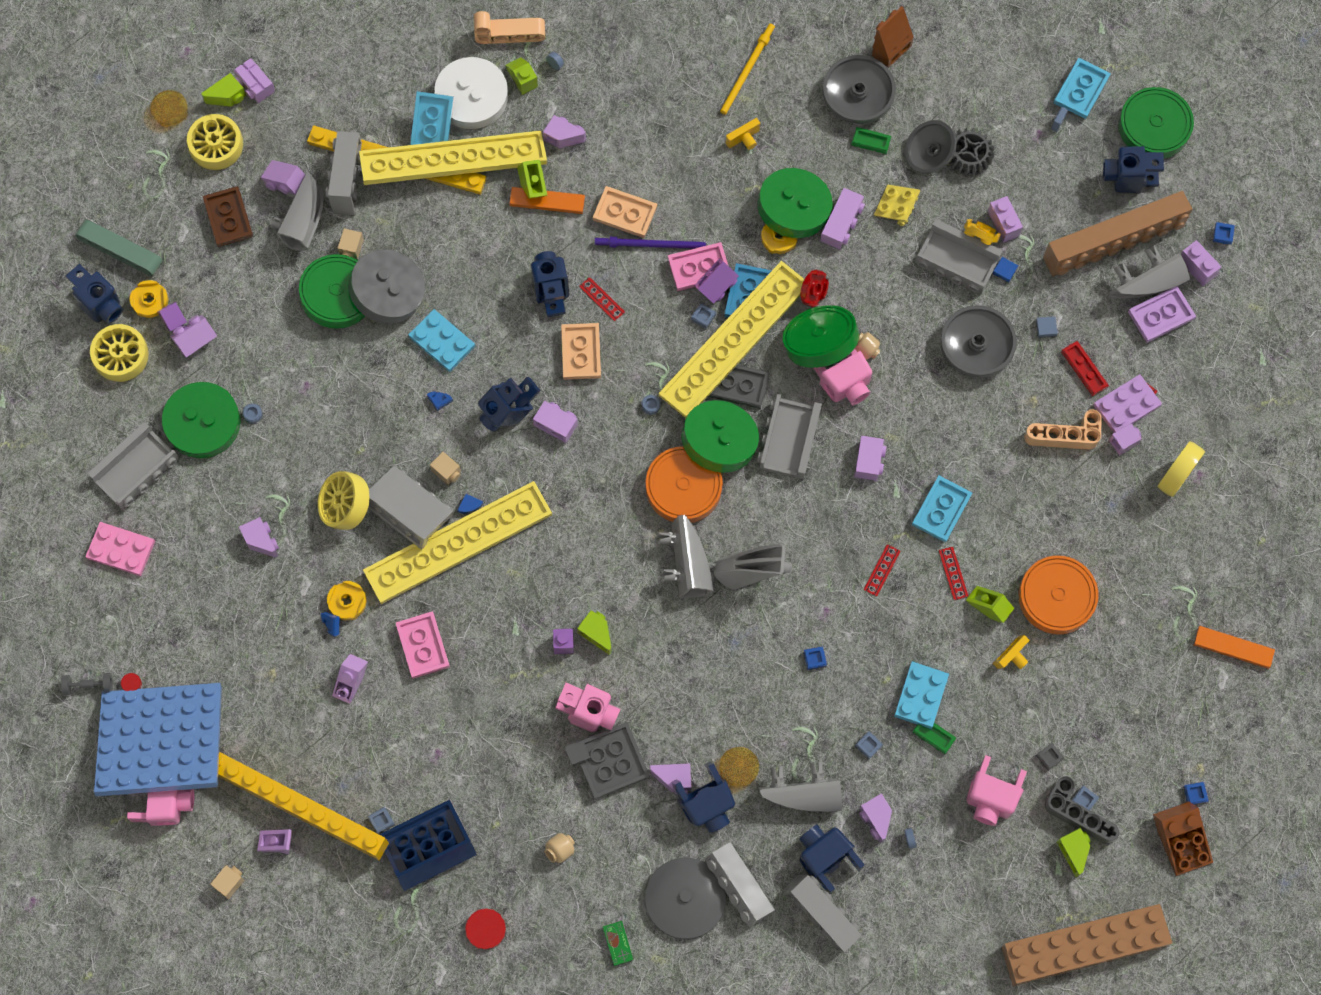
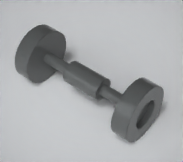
M104 673L103 681L80 680L79 682L71 683L70 675H63L61 678L63 695H70L71 687L76 686L80 688H94L95 685H103L105 693H109L113 689L111 673Z

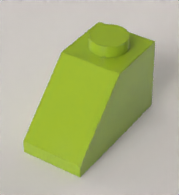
M522 57L505 65L522 95L538 87L535 72L529 62Z
M231 73L201 93L205 104L230 107L242 102L246 97L244 88Z
M540 160L522 162L517 170L521 187L528 198L547 196Z
M976 586L966 599L970 605L988 618L1004 623L1014 610V607L1004 594L980 586Z
M590 610L577 628V632L610 655L612 650L608 625L605 620L606 617L598 611L595 613Z
M1081 828L1057 841L1075 877L1083 873L1090 849V838Z

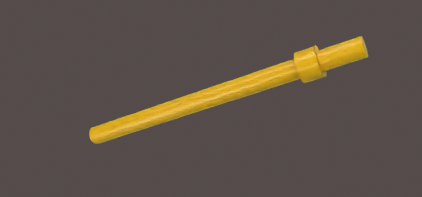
M769 23L765 32L758 38L756 48L720 110L722 114H727L764 46L768 45L770 35L775 28L773 24Z

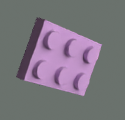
M1178 286L1128 311L1147 343L1196 318L1195 313Z
M1140 374L1093 404L1113 433L1130 423L1134 424L1162 405Z

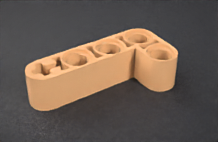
M479 11L474 14L475 41L479 44L543 41L546 37L545 21L542 18L490 20L488 12Z
M1094 409L1088 410L1081 421V426L1033 423L1027 428L1024 440L1032 446L1094 449L1101 439V414ZM1087 418L1094 419L1095 423L1088 422ZM1049 433H1054L1057 438H1051ZM1068 435H1074L1076 440H1071ZM1087 436L1094 437L1095 441L1088 440Z

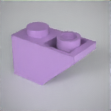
M554 115L543 131V139L557 148H563L584 143L586 131L581 126L573 125L567 119Z
M261 517L239 526L249 549L272 557L278 556L276 550L279 547L275 538L270 539L268 535L271 530L267 521L263 523Z
M350 654L341 664L332 696L350 704L364 677L368 661Z
M881 793L861 805V812H859L863 822H868L870 825V833L875 840L878 839L880 843L884 842L892 814V809Z

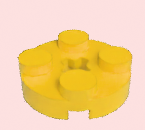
M967 219L964 225V233L970 237L977 236L981 238V242L987 245H991L992 242H998L1001 234H995L996 229L979 221L974 224L972 219Z
M765 224L761 231V241L769 253L784 254L795 248L798 238L783 236L782 239H778L775 237L777 233Z
M153 280L142 281L130 293V304L138 316L146 318L156 317L159 315L157 311L168 305V294L166 289L158 282ZM151 295V297L154 298L153 301H151L150 303L144 301V299H147L148 296Z
M343 581L338 585H334L327 595L330 612L339 616L341 620L357 619L363 613L367 604L365 592L359 584L352 581ZM347 596H350V600L352 602L350 604L344 605L342 599H346Z

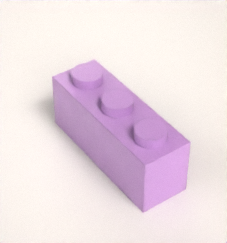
M843 188L821 234V242L840 250L843 244L847 245L850 238L848 233L850 229L854 230L858 221L856 216L858 213L861 214L865 207L863 203L864 196Z

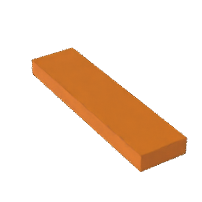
M512 187L509 204L512 207L583 214L585 195L547 191V196L529 199L523 188Z
M1202 626L1198 627L1194 646L1267 669L1271 667L1275 649Z

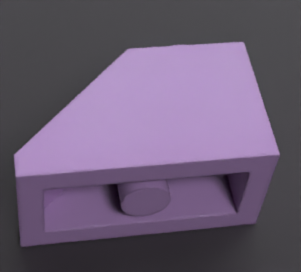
M690 764L650 765V774L670 792L677 794L671 783L676 779L681 782L686 794L687 791H691Z

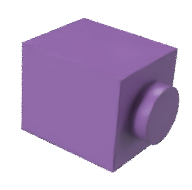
M176 302L157 311L168 331H174L180 326L184 327L183 324L187 323Z
M553 629L554 654H574L573 629Z

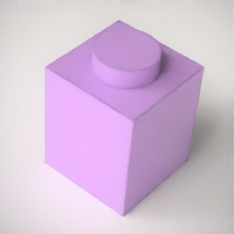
M1130 423L1113 433L1109 441L1120 456L1137 446L1142 438L1139 429Z

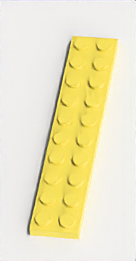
M541 131L359 151L364 185L518 168L522 162L540 160L541 165L547 164Z
M780 261L659 392V397L687 418L689 412L705 401L801 296L800 292L804 278L783 261Z
M533 481L434 532L428 538L427 545L422 550L413 543L363 569V572L379 602L383 604L552 516V512Z

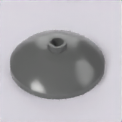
M931 120L920 124L912 131L906 142L905 157L908 164L915 171L923 174H931L943 169L951 161L956 150L954 131L946 123L938 120Z

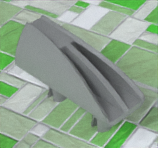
M308 171L296 195L286 194L288 198L294 199L284 219L275 217L273 219L276 222H271L273 229H279L276 235L288 248L294 251L308 249L323 209V188Z
M1154 245L1144 251L1152 263V268L1140 275L1131 277L1125 263L1113 268L1122 283L1119 287L1110 291L1109 296L1121 299L1139 298L1169 290L1190 280L1187 266L1179 253L1166 260H1162Z
M680 515L671 523L672 532L657 533V538H662L657 542L658 545L674 544L676 569L661 570V575H666L661 580L663 582L678 581L679 598L682 599L710 595L714 590L704 548L691 522L685 515Z
M774 544L717 559L714 562L715 572L713 574L724 586L735 590L759 581H766V579L781 573H790L792 564L784 561L785 547L783 544Z
M818 761L817 771L814 762H810L812 780L792 784L784 783L783 766H778V776L775 767L772 766L770 769L773 785L758 788V792L763 798L785 807L814 812L842 811L840 780L837 778L824 779L822 761Z

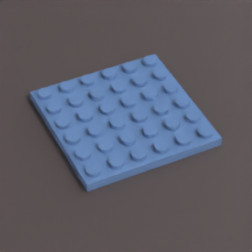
M221 683L145 688L135 691L119 690L109 693L102 692L94 786L95 796L218 787Z

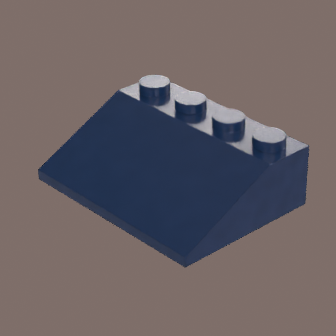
M450 799L379 834L389 842L385 853L404 891L477 855Z

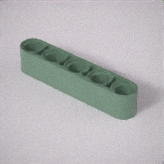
M87 219L84 220L75 234L82 242L149 276H154L163 262L162 258L155 253Z

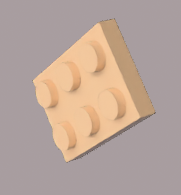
M606 186L593 215V221L645 238L658 204Z
M599 323L561 324L563 380L601 378Z

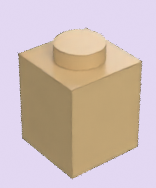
M344 228L338 246L339 255H346L358 260L364 241L362 232Z
M444 452L430 464L431 471L447 485L455 482L461 475L460 466Z
M226 865L211 882V885L227 899H230L245 880L241 877L243 873L235 866L229 868Z

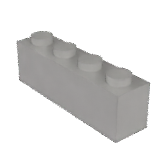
M731 842L713 851L705 859L709 870L714 873L719 885L726 891L730 902L737 908L741 919L749 928L768 917L775 910Z

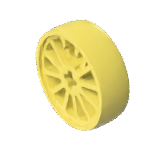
M210 114L199 118L192 124L187 134V147L191 157L198 165L209 170H221L233 165L239 159L243 150V137L239 127L232 119L220 114ZM210 127L216 128L215 131L209 132ZM229 129L233 131L225 135ZM196 137H200L205 141L196 140ZM195 146H203L197 150L194 148Z
M115 324L105 327L96 334L90 346V358L93 366L101 376L111 381L124 382L137 377L144 370L148 362L149 351L144 337L140 332L128 325ZM116 335H122L121 342H117ZM127 335L132 336V338L125 343ZM113 337L114 343L109 344L106 340ZM104 344L109 350L100 349V347ZM136 348L138 350L135 354H129L130 349ZM98 354L108 355L98 359ZM108 362V364L105 367L100 365L102 363ZM125 362H128L131 367L126 368ZM120 364L123 366L122 371H119Z
M1189 441L1157 487L1168 496L1174 497L1205 451L1194 442Z
M338 471L331 474L323 483L318 497V512L321 520L327 526L339 530H350L358 526L365 517L369 506V489L366 481L361 476L346 471Z

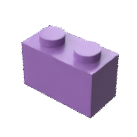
M719 258L694 286L714 304L724 297V292L729 287L731 288L736 284L739 275Z

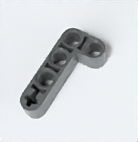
M1068 776L1061 777L1055 783L1045 802L1046 811L1077 829L1081 828L1083 832L1085 831L1089 836L1104 844L1113 843L1119 836V828L1114 823L1070 800L1069 798L1074 790L1075 783ZM1060 783H1066L1069 790L1063 791L1060 788ZM1051 800H1057L1060 807L1054 808L1051 805ZM1070 809L1075 810L1078 815L1077 818H1072L1068 811ZM1087 819L1094 821L1095 828H1090L1087 825ZM1102 825L1103 827L1100 829L1101 831L1097 832V830ZM1107 830H1110V831H1111V833H1110L1111 836H1110V837H1107V836H1106V835H1107V832H1106Z

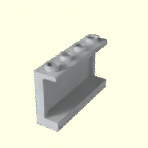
M935 219L928 237L916 256L915 263L923 269L933 271L940 277L950 279L954 284L967 287L971 292L982 294L1003 250L993 245L984 244L980 239L970 237L963 231Z
M777 394L776 400L772 399L770 410L773 411L772 417L768 416L766 428H769L768 434L763 435L761 445H765L763 452L759 451L757 462L760 463V470L804 480L821 411V403L814 402V406L782 399L780 394Z
M143 422L87 474L123 510L125 507H129L139 494L146 492L153 481L159 480L167 468L173 467L179 457L174 450H171L151 430L147 423Z
M393 466L369 489L368 509L421 550L427 545L428 538L445 522L449 523L452 519L453 510L449 505L442 503L432 492H428L419 482L411 479L403 470L398 469L396 466Z

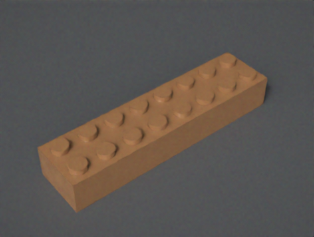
M1182 190L1049 242L1043 259L1052 276H1061L1070 269L1082 268L1088 262H1097L1106 255H1115L1121 249H1130L1139 242L1146 243L1152 237L1157 235L1161 237L1172 229L1179 230L1183 228L1193 209Z
M1157 904L1005 943L1001 948L1012 985L1017 986L1168 947L1172 944V940L1161 905Z

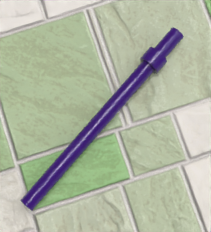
M612 236L610 238H595V245L610 246L609 248L631 246L695 249L706 246V242L617 239V237Z

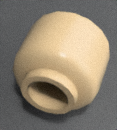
M861 332L855 350L857 352L861 351L866 360L870 357L874 359L880 353L878 349L880 341L869 332L864 334Z
M558 833L546 842L544 852L551 862L562 863L574 854L575 849L573 845L575 842L570 835Z

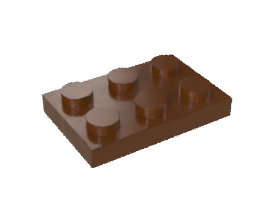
M238 186L202 196L217 247L254 237Z

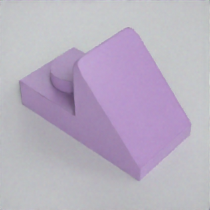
M292 830L260 831L257 851L289 854Z

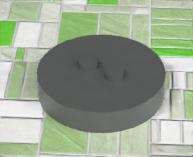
M375 250L365 254L358 260L349 278V294L356 308L366 317L380 323H398L410 318L419 308L425 294V280L419 267L409 257L393 250Z

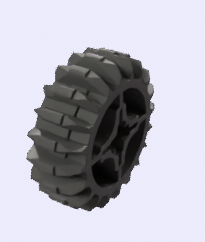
M967 128L964 129V133L961 130L957 131V135L955 134L956 147L959 144L962 147L959 153H956L955 150L954 156L948 165L953 164L952 170L958 169V174L963 171L965 176L968 173H971L972 176L976 172L981 174L983 170L986 171L988 169V165L992 164V159L995 155L993 152L994 146L991 145L992 139L987 140V134L982 136L981 130L976 133L974 128L971 132ZM983 151L984 157L979 160L978 154Z

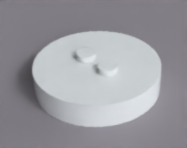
M466 57L453 61L440 72L435 83V94L454 96L451 124L460 128L478 129L492 124L502 115L508 102L507 82L503 73L496 65L482 58Z

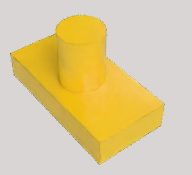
M756 117L727 134L725 144L730 149L743 142L748 150L753 149L757 143L752 135L760 131V121Z
M1025 635L1018 636L992 664L997 669L1005 668L1012 661L1019 669H1022L1028 663V660L1019 651L1030 640Z

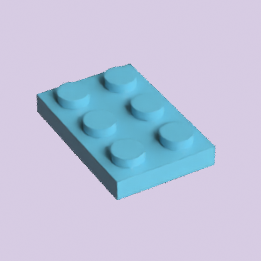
M1078 58L1055 98L1054 104L1064 107L1068 111L1086 119L1111 73Z
M417 91L410 145L449 140L454 96Z
M435 309L408 334L411 340L449 372L476 347L473 341Z
M938 475L912 526L946 543L972 496V492Z
M912 661L894 717L932 729L949 673Z

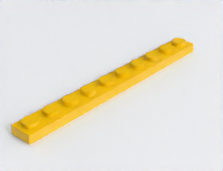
M313 125L307 143L334 152L333 139L337 137V132ZM361 139V151L389 148ZM478 173L425 178L481 195L487 180L485 175Z

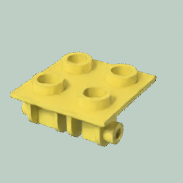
M887 184L874 216L898 220V225L904 226L908 223V217L912 214L920 190Z

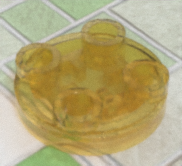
M166 90L160 92L151 102L152 116L163 127L176 125L188 116L186 99L177 91Z
M744 747L729 749L720 760L719 770L721 777L734 787L749 786L756 779L759 772V761L756 755Z

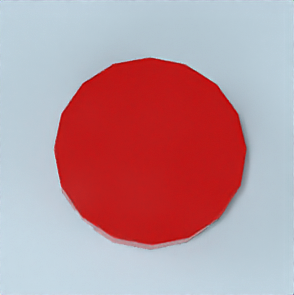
M816 269L806 276L800 292L803 304L815 307L819 305L818 302L825 298L829 286L825 272Z
M487 908L477 910L467 920L465 927L466 936L470 943L478 949H493L505 937V921L495 910Z

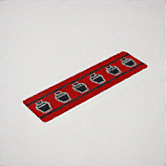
M590 277L579 286L614 321L625 313Z
M886 545L864 587L865 591L878 596L900 554V550Z
M949 547L939 550L953 599L957 600L968 597L954 548Z

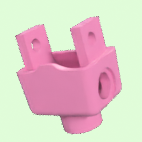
M854 349L847 356L848 358L829 369L825 367L813 368L820 377L819 384L834 402H839L847 397L851 405H856L870 395L867 385L871 380L872 369L861 351L857 352Z
M565 683L555 708L569 714L568 720H570L571 724L590 732H596L599 725L612 730L620 712L619 708L609 704L611 700L609 693L589 684L586 685L585 690H582L569 683ZM593 708L598 714H591L587 709Z
M985 755L979 771L973 776L967 796V803L977 807L973 816L975 820L986 825L996 826L999 817L1008 819L1014 813L1024 791L1021 787L1027 771L1020 770L1014 785L985 774L991 757Z
M194 789L148 792L146 813L128 812L127 819L131 822H148L151 826L177 825L180 822L181 811H193Z

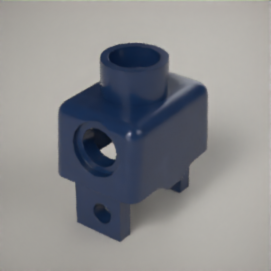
M1145 146L1120 147L1116 159H1104L1103 180L1114 181L1115 191L1118 193H1141L1144 187H1158L1159 172L1164 171L1163 152H1145ZM1152 162H1157L1158 165L1154 166ZM1152 177L1153 181H1148L1147 178Z
M552 251L541 252L534 257V261L531 263L536 302H544L547 318L564 315L566 311L563 299L569 297V283L564 259L559 256L556 257L555 252ZM554 305L556 309L552 310L550 307Z
M79 263L66 275V278L74 285L72 287L74 291L73 296L78 306L94 322L99 323L104 320L107 324H110L120 317L124 308L120 305L115 288L98 271L91 275ZM78 273H83L82 277H77Z
M526 377L519 385L512 378L501 384L493 385L478 401V406L483 411L479 416L481 423L492 432H496L502 426L517 425L533 409L530 402L541 390L530 377ZM526 385L529 386V390H528V391H526V389H525V386H526ZM515 402L516 408H510V406Z
M709 761L704 765L712 779L711 782L686 794L679 780L676 779L671 783L679 797L677 802L688 821L695 826L705 824L708 832L711 833L722 829L730 823L725 812L735 807V801L727 781L720 777L714 763Z
M817 824L799 838L806 847L800 855V863L809 876L815 877L829 894L833 893L835 888L824 874L833 873L838 869L840 862L845 857L849 859L858 872L865 866L854 852L855 846L836 827L824 833Z

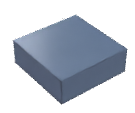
M1062 107L1053 122L1052 130L1058 132L1068 109Z
M700 303L691 316V320L707 329L717 312Z
M1055 316L1036 318L1038 337L1057 336Z
M869 731L855 745L868 759L883 746Z
M1082 786L1072 801L1091 810L1099 797L1085 786Z
M385 807L368 816L377 834L395 825Z

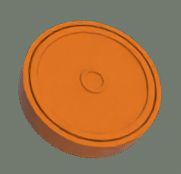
M683 446L670 448L658 455L651 463L646 475V495L651 507L664 519L673 522L678 516L685 515L691 523L707 517L718 505L722 493V475L720 472L710 471L695 463L688 456Z
M1049 556L1035 562L1025 573L1019 586V604L1027 620L1039 630L1050 634H1068L1083 627L1093 615L1098 603V587L1092 573L1079 561L1066 556Z

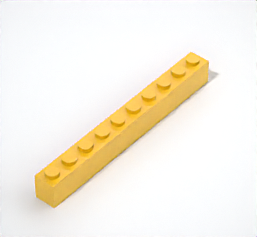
M219 752L218 777L377 860L381 859L389 844L385 837Z

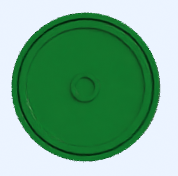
M1161 87L1144 88L1132 94L1125 102L1118 121L1120 136L1127 147L1145 146V152H1163L1164 159L1174 156L1185 147L1194 127L1192 110L1184 98L1172 90Z
M785 168L769 175L761 186L757 200L758 212L764 223L776 233L790 238H805L818 233L826 225L833 204L832 195L827 185L815 174L799 168Z
M333 254L318 258L307 266L299 282V299L304 312L311 320L324 327L338 329L353 326L366 317L352 302L348 287L350 275L358 260L346 255Z
M825 305L808 309L793 318L786 326L782 339L787 355L792 362L802 367L818 368L834 364L847 357L857 346L860 334L855 317L849 310L840 306Z
M195 382L181 387L168 399L162 413V426L169 442L178 452L192 458H209L224 452L235 441L240 430L241 417L234 398L227 390L214 383Z
M713 400L703 402L689 412L682 428L681 439L686 453L695 463L710 471L727 473L737 471L750 462L759 443V432L756 423L745 410L730 402Z

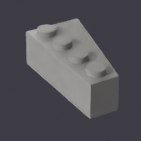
M337 131V137L333 139V149L335 150L330 158L332 170L328 172L330 184L326 187V197L329 198L333 214L355 215L356 208H354L353 200H357L355 182H358L359 178L358 166L356 165H360L359 151H361L362 145L359 132Z
M798 874L782 892L786 896L790 894L795 899L793 904L803 912L807 911L809 913L807 915L808 919L816 927L821 926V933L840 952L845 953L862 936L858 932L860 928L852 920L849 922L845 917L846 912L839 905L836 907L831 901L833 900L832 896L827 891H822L818 887L819 882L815 877Z

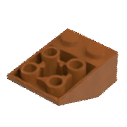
M902 6L897 11L893 10L885 22L881 21L876 27L877 31L874 36L872 56L887 68L912 47L914 39L904 7Z
M1189 801L1153 814L1157 832L1176 876L1213 863L1200 811L1197 806Z

